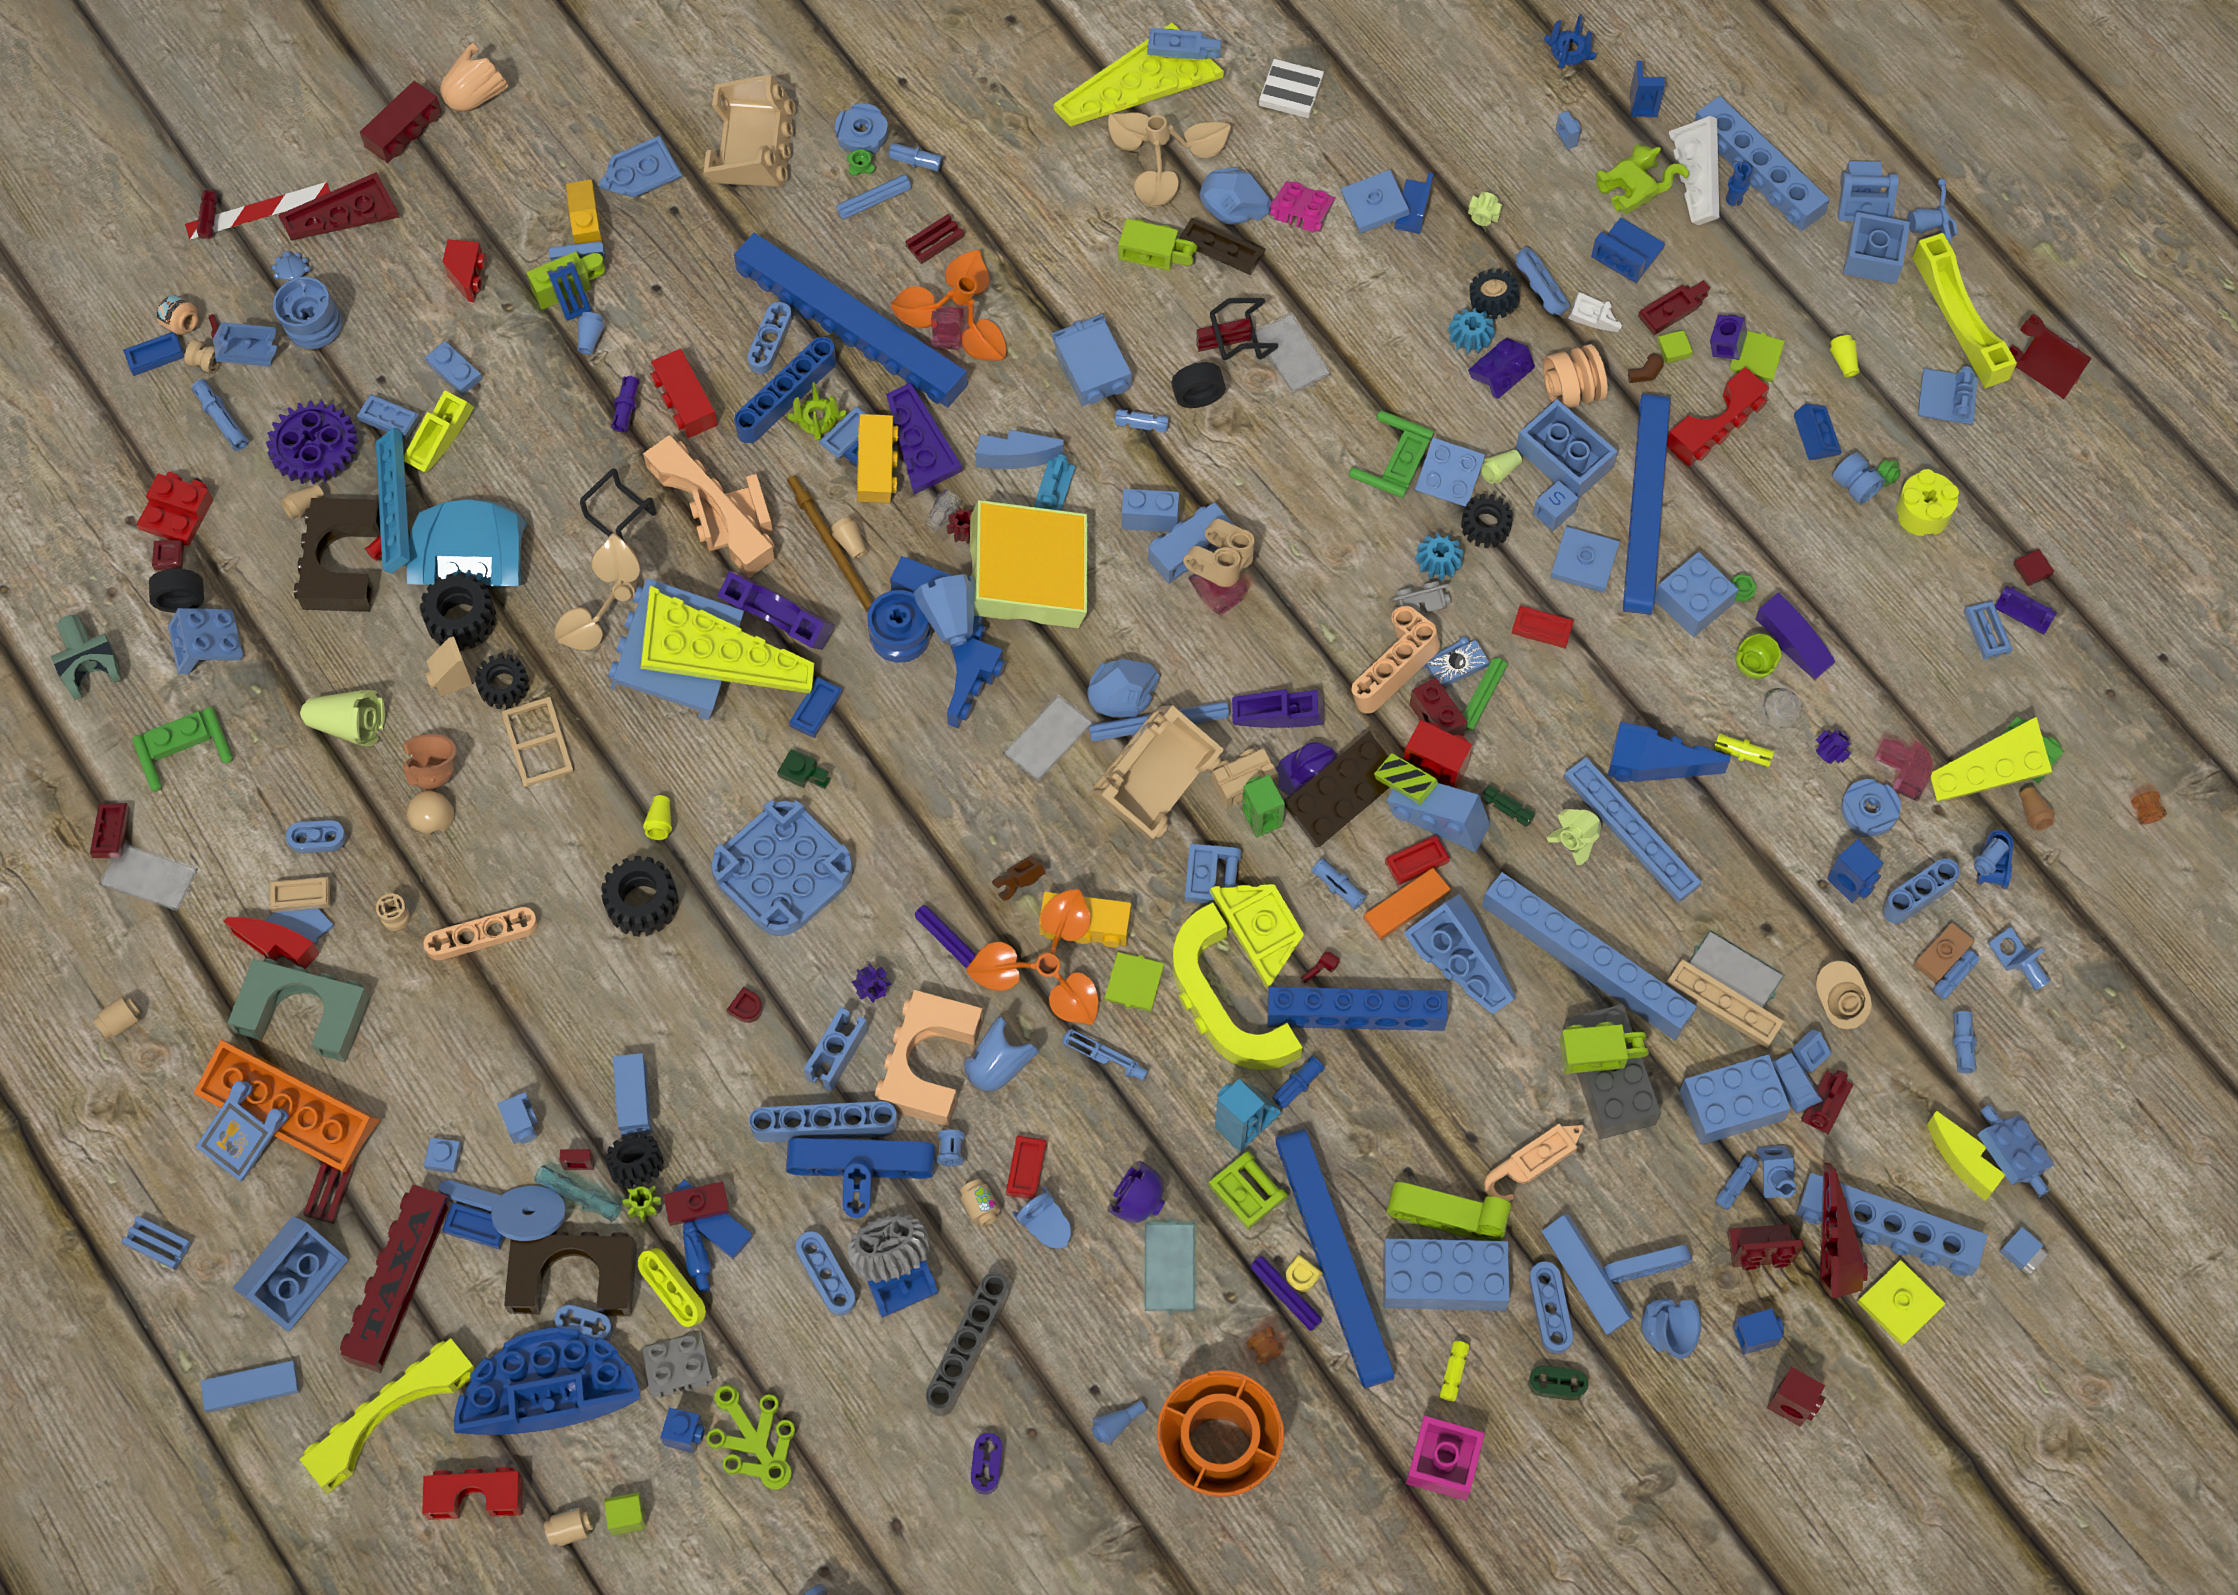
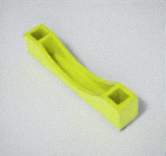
M1944 233L1918 241L1912 259L1984 388L2010 380L2017 362L2005 341L1997 337L1986 326L1975 310L1963 284L1956 255Z
M451 1338L447 1342L442 1341L436 1344L431 1349L428 1357L421 1362L416 1361L406 1369L403 1377L396 1382L391 1381L381 1389L378 1397L371 1402L367 1401L361 1404L355 1410L353 1417L346 1422L342 1421L336 1424L330 1430L328 1437L321 1442L311 1444L304 1451V1456L299 1460L320 1487L329 1494L353 1475L358 1456L365 1442L374 1429L388 1415L403 1405L422 1397L455 1393L471 1380L470 1375L475 1369Z

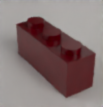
M414 80L360 131L364 147L388 164L394 157L399 156L412 140L418 138L422 130L437 120L442 112L437 96Z

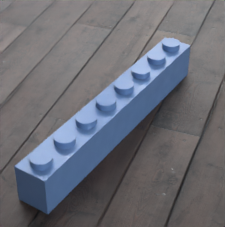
M1503 872L1485 893L1482 904L1483 908L1674 1041H1676L1693 1018L1697 1008L1696 1005Z

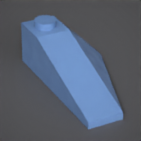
M1460 894L1442 904L1404 932V935L1423 960L1427 963L1432 962L1443 971L1442 975L1447 979H1453L1465 989L1466 994L1491 1014H1494L1516 999L1477 918Z

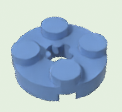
M865 103L852 105V109L846 112L844 109L839 113L835 121L838 144L842 149L850 152L863 149L870 151L872 154L877 153L888 136L886 117L881 114V110L877 107ZM861 125H865L866 131L858 132V130H855V128H860Z
M1864 779L1855 782L1847 790L1841 801V813L1846 824L1854 830L1856 835L1860 837L1880 836L1889 832L1896 824L1901 810V802L1895 790L1889 785L1875 783L1876 780ZM1866 802H1869L1871 806L1876 805L1878 807L1875 813L1867 812L1864 809Z

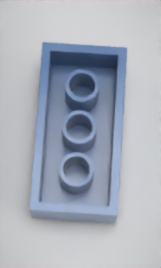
M1385 1239L1383 1246V1308L1506 1311L1509 1303L1508 1241Z

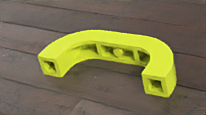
M1214 903L1196 911L1185 921L1177 934L1173 948V975L1177 988L1181 993L1178 995L1184 1009L1186 1011L1190 1009L1195 1016L1193 1022L1201 1035L1205 1033L1213 1047L1224 1058L1244 1068L1253 1070L1276 1069L1301 1058L1303 1047L1288 1023L1261 1035L1246 1033L1233 1024L1198 965L1199 957L1206 948L1227 937L1228 926Z

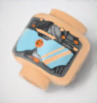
M171 295L159 304L157 320L165 329L174 334L183 335L196 327L198 311L186 299Z

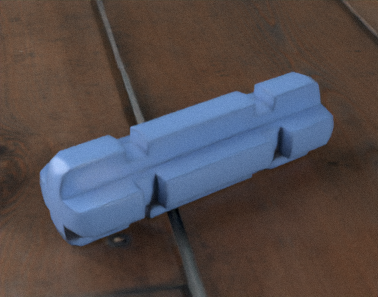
M1118 409L1115 414V424L1119 426L1130 424L1132 428L1145 430L1155 428V431L1164 433L1168 429L1169 418L1158 415L1156 418L1154 414L1135 411L1128 413V410Z
M1966 950L1961 958L1945 974L1944 978L1935 986L1934 993L1941 999H1947L1978 963L1979 956L1971 950Z
M1750 1156L1744 1157L1739 1168L1735 1170L1723 1188L1724 1190L1716 1198L1715 1202L1718 1206L1725 1210L1730 1209L1736 1200L1735 1198L1739 1196L1751 1176L1757 1170L1759 1163Z

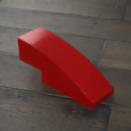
M227 917L224 920L225 925L233 935L267 959L277 962L283 955L296 966L306 969L320 954L312 941L284 926L245 917Z

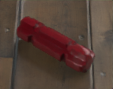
M204 190L201 195L203 202L200 203L198 218L200 223L197 225V234L201 239H210L213 235L212 227L214 226L215 206L218 198L214 190Z

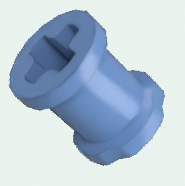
M952 1129L939 1131L938 1139L941 1140L937 1163L950 1167L962 1165L964 1158L961 1156V1142L965 1139V1133Z

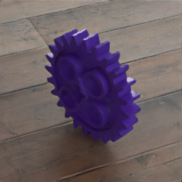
M310 400L306 408L301 403H298V410L294 411L288 407V416L278 415L281 423L272 422L274 431L267 433L270 441L266 442L269 449L267 453L270 460H272L274 468L279 469L282 476L288 474L290 481H294L298 477L300 483L304 484L306 479L310 478L312 484H315L317 477H321L324 482H327L328 474L336 478L337 473L335 470L345 471L344 461L353 462L350 453H357L355 444L358 443L355 426L350 416H345L342 408L337 411L334 404L329 405L326 409L324 401H321L317 407H314L312 400ZM316 457L315 460H313V461H308V460H310L311 458Z

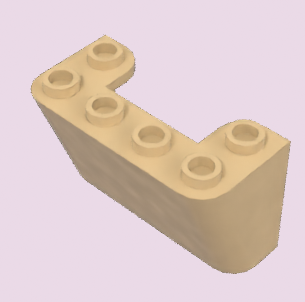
M772 74L715 84L712 107L724 121L719 159L712 150H706L703 173L713 184L783 187L788 179L787 164L791 156L793 115L796 112L793 99L789 98L783 86L777 82Z

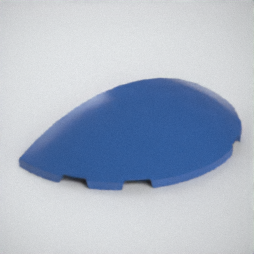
M547 1328L531 1331L505 1342L503 1350L499 1351L491 1359L485 1357L470 1375L471 1382L464 1395H459L454 1416V1432L475 1435H502L538 1432L575 1425L610 1414L641 1399L640 1390L629 1363L626 1364L618 1354L617 1349L600 1337L594 1339L582 1335L577 1329Z

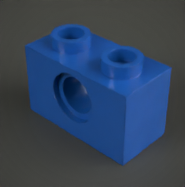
M1857 839L1837 857L1827 880L1853 903L1859 897L1865 899L1875 889L1874 884L1881 878L1879 872L1884 863Z

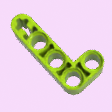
M1395 1182L1386 1213L1402 1221L1478 1241H1502L1512 1205L1509 1201L1499 1197L1488 1196L1481 1203L1409 1183Z

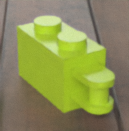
M1126 218L1118 244V260L1170 271L1172 263L1185 266L1192 265L1194 260L1192 254L1196 252L1197 245L1191 241L1178 239V230L1170 226H1159L1139 219L1132 220Z
M575 251L527 271L531 290L541 309L543 310L559 303L547 271H557V267L563 266L564 268L568 266L567 263L572 261L584 292L591 289L589 281L605 273L603 257L598 253H592L579 258ZM571 273L566 274L574 296L579 295ZM561 277L557 278L564 299H569Z
M1603 1022L1597 1024L1596 1027L1584 1028L1583 1025L1569 1026L1566 1030H1562L1559 1039L1564 1074L1624 1069L1628 1059L1642 1058L1649 1055L1648 1048L1644 1046L1646 1034L1644 1032L1624 1033L1622 1024L1614 1025L1612 1022ZM1626 1043H1632V1048L1627 1049Z

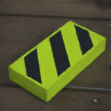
M1393 753L1374 773L1378 781L1419 805L1424 802L1438 785L1436 778Z

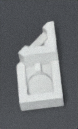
M1578 292L1575 296L1568 319L1586 326L1612 332H1618L1622 326L1620 321L1617 322L1610 310L1612 306L1609 301L1604 304L1581 292Z

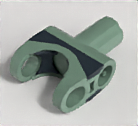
M68 615L59 620L56 625L66 650L52 655L51 659L58 675L74 700L82 698L80 692L82 691V681L91 672L103 671L109 675L114 683L122 680L119 662L105 633L90 639L79 615Z

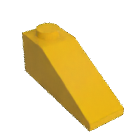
M592 179L567 183L569 216L575 244L603 243Z

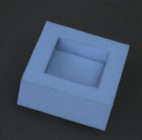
M1568 111L1558 114L1555 130L1567 150L1576 147L1579 134L1581 133L1578 121L1573 119Z
M1813 1029L1792 1048L1804 1070L1811 1073L1832 1054L1821 1033Z
M430 1137L424 1163L425 1169L456 1173L462 1147L460 1141Z

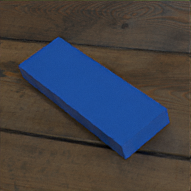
M684 1179L673 1192L695 1187ZM728 1214L692 1221L696 1224L699 1233L733 1260L753 1238L752 1233Z

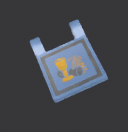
M247 1081L235 1082L228 1099L196 1145L199 1150L239 1181L245 1179L275 1132L289 1117L285 1110L274 1108L269 1112L264 1123L243 1107L241 1103L253 1090V1086Z

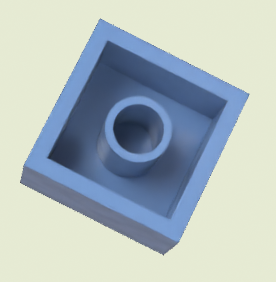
M1856 212L1850 229L1843 274L1896 284L1903 268L1910 222Z
M1698 552L1658 585L1654 601L1694 638L1734 604L1739 589Z

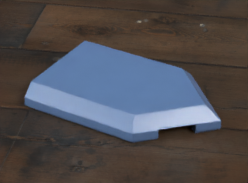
M659 135L611 156L608 169L600 181L599 188L630 197H637L681 178L682 174Z

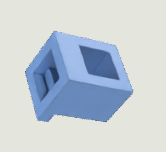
M526 1092L497 1103L514 1144L519 1142L521 1144L528 1143L537 1137L533 1125L538 1124V1120Z

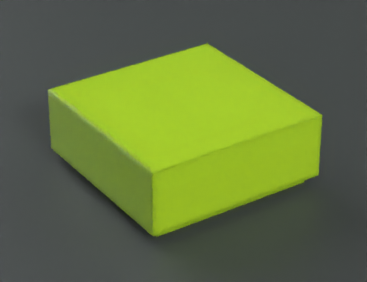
M1684 330L1658 336L1657 343L1666 364L1692 357L1693 351Z

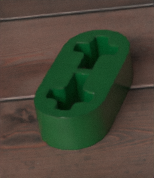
M1539 1366L1531 1372L1528 1385L1531 1392L1537 1396L1574 1401L1581 1399L1588 1389V1379L1584 1373L1575 1369ZM1540 1374H1544L1547 1381H1553L1556 1384L1548 1383L1545 1388H1540V1383L1534 1379H1539ZM1571 1378H1575L1577 1384L1582 1385V1387H1578L1576 1392H1571L1570 1386L1560 1385V1383H1569Z

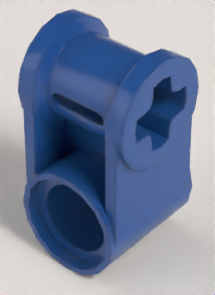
M1995 830L1991 832L1982 845L1981 854L1993 838L1997 840L1999 838L2004 841L2009 849L1996 864V871L1985 876L1977 872L1976 883L1982 885L1984 882L2001 885L2002 889H2007L2012 873L2013 838L2006 831Z

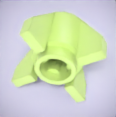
M1564 809L1558 814L1562 827L1553 831L1547 837V840L1553 843L1562 842L1566 848L1575 850L1572 854L1576 864L1582 865L1588 860L1593 843L1600 837L1601 823L1598 816L1588 810Z

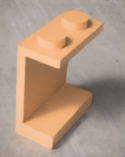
M757 474L747 476L748 488L726 493L725 495L727 497L731 496L736 500L741 513L744 516L749 515L754 520L757 530L762 535L764 533L771 535L773 534L771 520ZM698 490L692 491L694 502L689 504L693 518H699L701 525L696 526L700 542L706 541L709 551L729 546V534L722 519L704 500H700Z

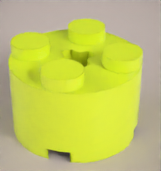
M1924 469L1920 473L1911 476L1904 484L1896 503L1900 525L1908 532L1917 536L1941 533L1948 526L1957 507L1958 488L1945 476L1934 473L1930 469Z

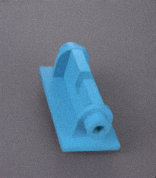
M1057 454L1053 460L1049 459L1034 507L1062 511L1076 467L1075 465L1068 464L1065 455Z

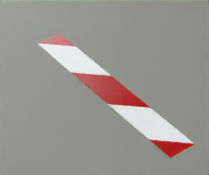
M324 182L216 214L214 226L212 227L213 233L293 209L329 193L328 184ZM198 220L185 224L189 240L198 238L197 225L200 223Z

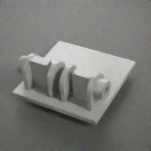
M701 1331L641 1348L652 1398L659 1397V1399H662L664 1396L674 1394V1389H676L677 1394H680V1387L685 1386L687 1392L690 1391V1384L692 1388L708 1386L707 1383L713 1381Z

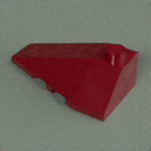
M1824 1163L1820 1284L1832 1298H1839L1863 1291V1281H1867L1868 1266L1867 1263H1864L1837 1171L1831 1163Z

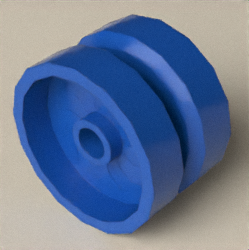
M892 590L880 595L871 604L867 613L870 643L875 652L883 659L895 663L909 662L918 658L928 648L931 640L930 623L917 605L914 593L905 590Z

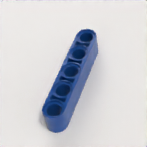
M819 337L813 340L735 414L734 422L740 441L744 443L757 441L793 407L795 398L799 397V399H802L812 389V382L817 384L835 367L836 354L834 343L831 339ZM766 406H770V407H771V408H769V409H762V408H764V407H766ZM747 424H752L750 427H743Z
M795 1138L788 1140L786 1172L800 1176L843 1177L845 1167L851 1160L863 1159L871 1166L873 1178L926 1179L934 1175L935 1146L928 1142ZM855 1168L854 1172L850 1173L854 1174L855 1177L866 1175L860 1172V1168Z

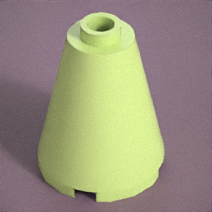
M367 689L309 698L302 705L300 715L308 727L359 746L369 747L373 746L380 738L375 736L378 729H383L385 707L383 699L376 696L378 692Z

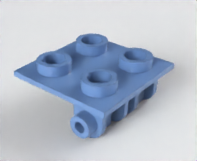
M1964 366L1958 374L1923 368L1918 416L1973 425L1978 377H1975L1972 368Z
M1432 438L1415 490L1465 507L1468 501H1470L1478 475L1481 473L1485 454Z

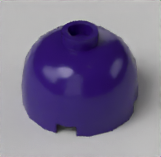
M1142 1161L1136 1162L1139 1167L1137 1170L1131 1167L1127 1171L1113 1194L1114 1197H1119L1115 1206L1110 1203L1108 1206L1109 1213L1126 1222L1139 1223L1145 1221L1151 1214L1157 1216L1165 1203L1161 1199L1164 1192L1161 1177L1153 1168Z

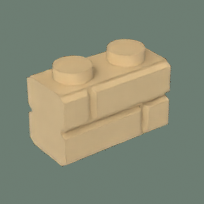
M1264 748L1257 751L1255 749H1248L1237 760L1229 762V760L1221 761L1211 771V782L1225 808H1229L1242 802L1243 785H1246L1250 779L1257 776L1262 778L1270 775L1275 786H1277L1279 776Z

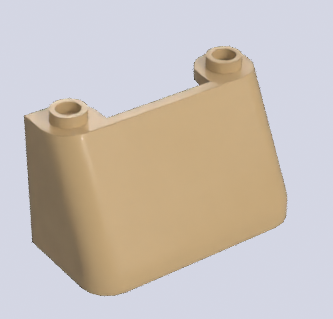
M1173 705L1160 706L1147 718L1090 791V795L1147 838H1159L1169 826L1166 823L1168 820L1167 813L1200 772H1204L1207 769L1212 771L1221 761L1219 755L1224 749Z

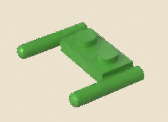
M1379 411L1376 415L1378 421L1404 432L1382 478L1355 467L1349 470V477L1404 498L1435 431L1385 411Z
M213 707L205 708L201 713L197 711L144 732L145 735H137L132 738L149 787L154 792L159 791L162 787L152 761L154 759L156 761L208 741L210 737H213L223 763H229L233 759Z

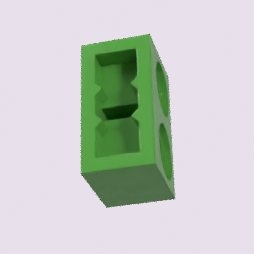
M1267 775L1262 778L1257 776L1250 779L1246 785H1243L1242 811L1256 838L1281 828L1283 825L1285 803L1271 776Z

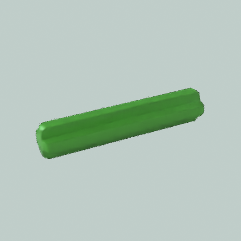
M1502 658L1492 659L1463 713L1467 721L1465 731L1469 732L1475 729L1507 668V662L1503 661Z

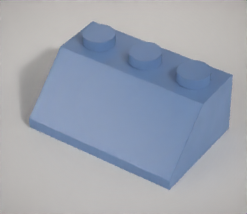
M292 1216L232 1289L256 1309L289 1332L349 1259L308 1223Z

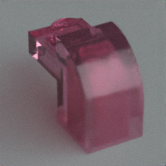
M941 306L936 311H932L931 325L933 335L931 346L934 348L960 350L962 345L961 337L965 328L964 308Z
M1195 573L1188 578L1200 598L1218 615H1223L1243 600L1241 595L1248 591L1243 581H1237V583L1230 587H1222Z
M1884 738L1874 759L1899 770L1900 773L1892 788L1895 792L1918 802L1933 771V762L1929 752L1917 741H1915L1910 750L1898 741Z

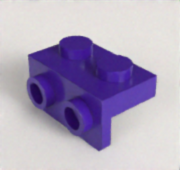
M1505 338L1484 357L1480 358L1468 371L1472 379L1489 385L1493 397L1499 399L1531 372L1535 365L1528 346Z

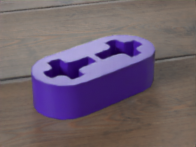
M993 1433L980 1435L974 1444L971 1484L976 1492L983 1495L994 1492L998 1487L1003 1452L1002 1442ZM986 1441H992L993 1447L997 1448V1450L991 1451L990 1461L984 1460V1450L980 1449V1446L986 1445ZM984 1467H989V1477L994 1480L989 1481L987 1486L983 1487L976 1478L982 1477Z

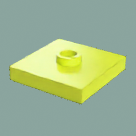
M1901 1260L1857 1301L1901 1346L1906 1344L1946 1304Z

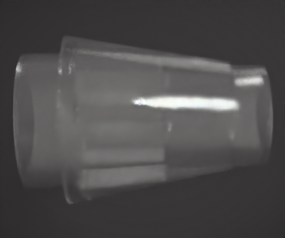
M944 489L942 493H938L925 523L938 532L949 521L948 515H954L958 508H961L962 499L954 492Z

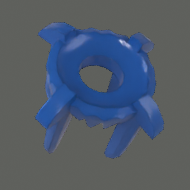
M1582 14L1578 16L1574 32L1566 30L1560 33L1562 21L1558 20L1554 24L1551 36L1546 34L1544 37V41L1551 47V52L1559 62L1558 67L1564 69L1566 65H1575L1584 60H1594L1597 56V53L1591 52L1592 33L1588 31L1586 37L1581 35L1583 30ZM1570 42L1577 45V50L1569 51Z

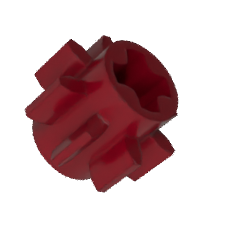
M958 508L954 515H948L950 524L947 525V533H954V542L960 540L966 541L969 544L970 518L973 509L967 511Z

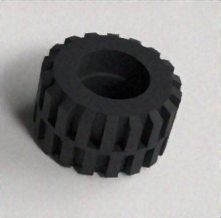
M453 573L446 574L447 578L443 580L441 577L435 579L436 584H429L427 587L428 593H423L421 597L423 603L420 604L421 616L432 639H435L438 645L441 646L448 638L454 636L459 651H463L465 646H470V649L476 647V642L483 643L486 640L485 635H491L493 632L492 625H496V610L485 584L481 580L477 582L475 576L470 575L466 578L465 573H458V576H453ZM466 604L472 606L470 612L462 618L449 619L445 617L448 610L456 605Z
M634 856L633 861L625 858L622 860L623 864L621 866L617 863L612 866L613 873L607 872L604 877L606 883H602L601 886L603 893L601 897L607 915L611 919L612 924L616 928L620 926L621 931L625 934H628L631 930L633 936L640 937V932H645L646 936L652 935L651 930L654 929L660 932L663 930L662 924L666 923L669 925L672 921L671 914L676 915L678 910L676 904L679 903V897L672 875L668 868L665 869L664 864L659 860L654 863L652 857L647 856L645 860H642L641 856ZM646 886L656 890L652 900L644 905L632 906L624 902L627 894L637 887Z

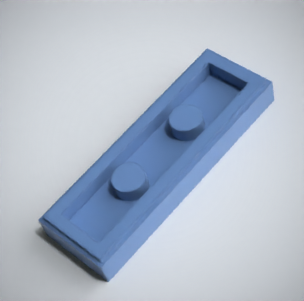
M294 1361L201 1380L204 1411L206 1413L299 1393L296 1363Z

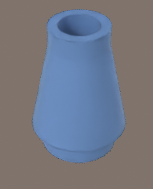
M583 312L582 316L578 319V352L587 355L593 354L595 345L605 326L601 315L593 312Z

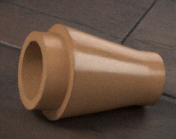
M2035 787L2025 788L2019 793L2028 826L2033 827L2035 831H2042L2054 824L2055 811L2038 794Z

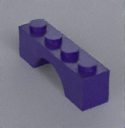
M729 571L717 595L739 609L776 625L792 638L814 649L823 650L835 624L741 573Z

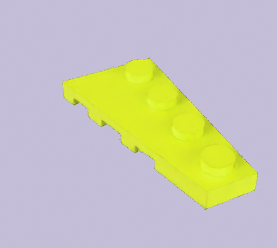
M2035 717L1933 771L1929 776L1936 801L1939 803L2052 774V769L2038 720Z

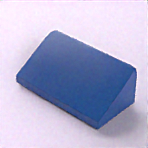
M1805 404L1794 413V419L1809 460L1837 456L1842 453L1826 406Z

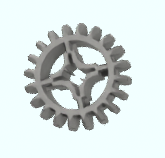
M899 1213L893 1217L891 1214H888L886 1218L881 1219L878 1217L874 1222H867L865 1228H858V1234L851 1236V1242L847 1245L848 1260L857 1276L864 1278L865 1282L873 1280L876 1284L881 1280H885L888 1283L893 1278L899 1279L904 1274L910 1275V1270L920 1268V1262L927 1259L926 1254L930 1252L929 1236L920 1220L914 1219L912 1215L904 1217L902 1213Z

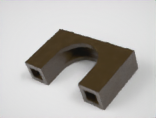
M311 498L310 508L305 510L307 529L306 533H302L301 536L303 557L298 559L300 578L299 583L296 582L294 585L295 599H298L303 610L370 612L373 585L368 574L334 573L321 566V559L326 548L338 539L344 537L380 536L378 500Z
M555 1231L544 1238L532 1241L510 1239L504 1301L506 1310L509 1314L540 1315L542 1284L548 1269L562 1258L580 1256L591 1260L599 1269L598 1312L606 1316L631 1317L637 1244L634 1237H630L629 1234L622 1232L612 1233L611 1236H599L595 1232H582L581 1236H573L567 1232Z

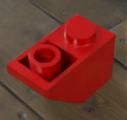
M447 239L442 261L447 277L468 302H474L476 292L481 290L480 272L481 269L486 267V254L482 252L479 242Z

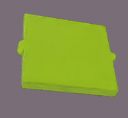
M1747 330L1740 360L1732 359L1729 370L1739 373L1746 367L1759 379L1773 382L1785 341L1766 336L1764 332L1759 334Z
M1117 952L1104 1001L1125 1005L1126 1009L1133 1007L1152 1012L1164 963L1145 959L1143 955L1137 957Z

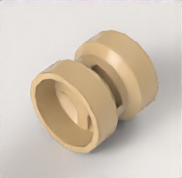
M197 339L189 343L185 352V363L192 367L200 366L203 371L214 374L221 365V362H216L214 346L208 347L204 342Z
M389 893L383 895L377 901L376 912L385 928L391 931H399L408 925L410 912L401 896Z

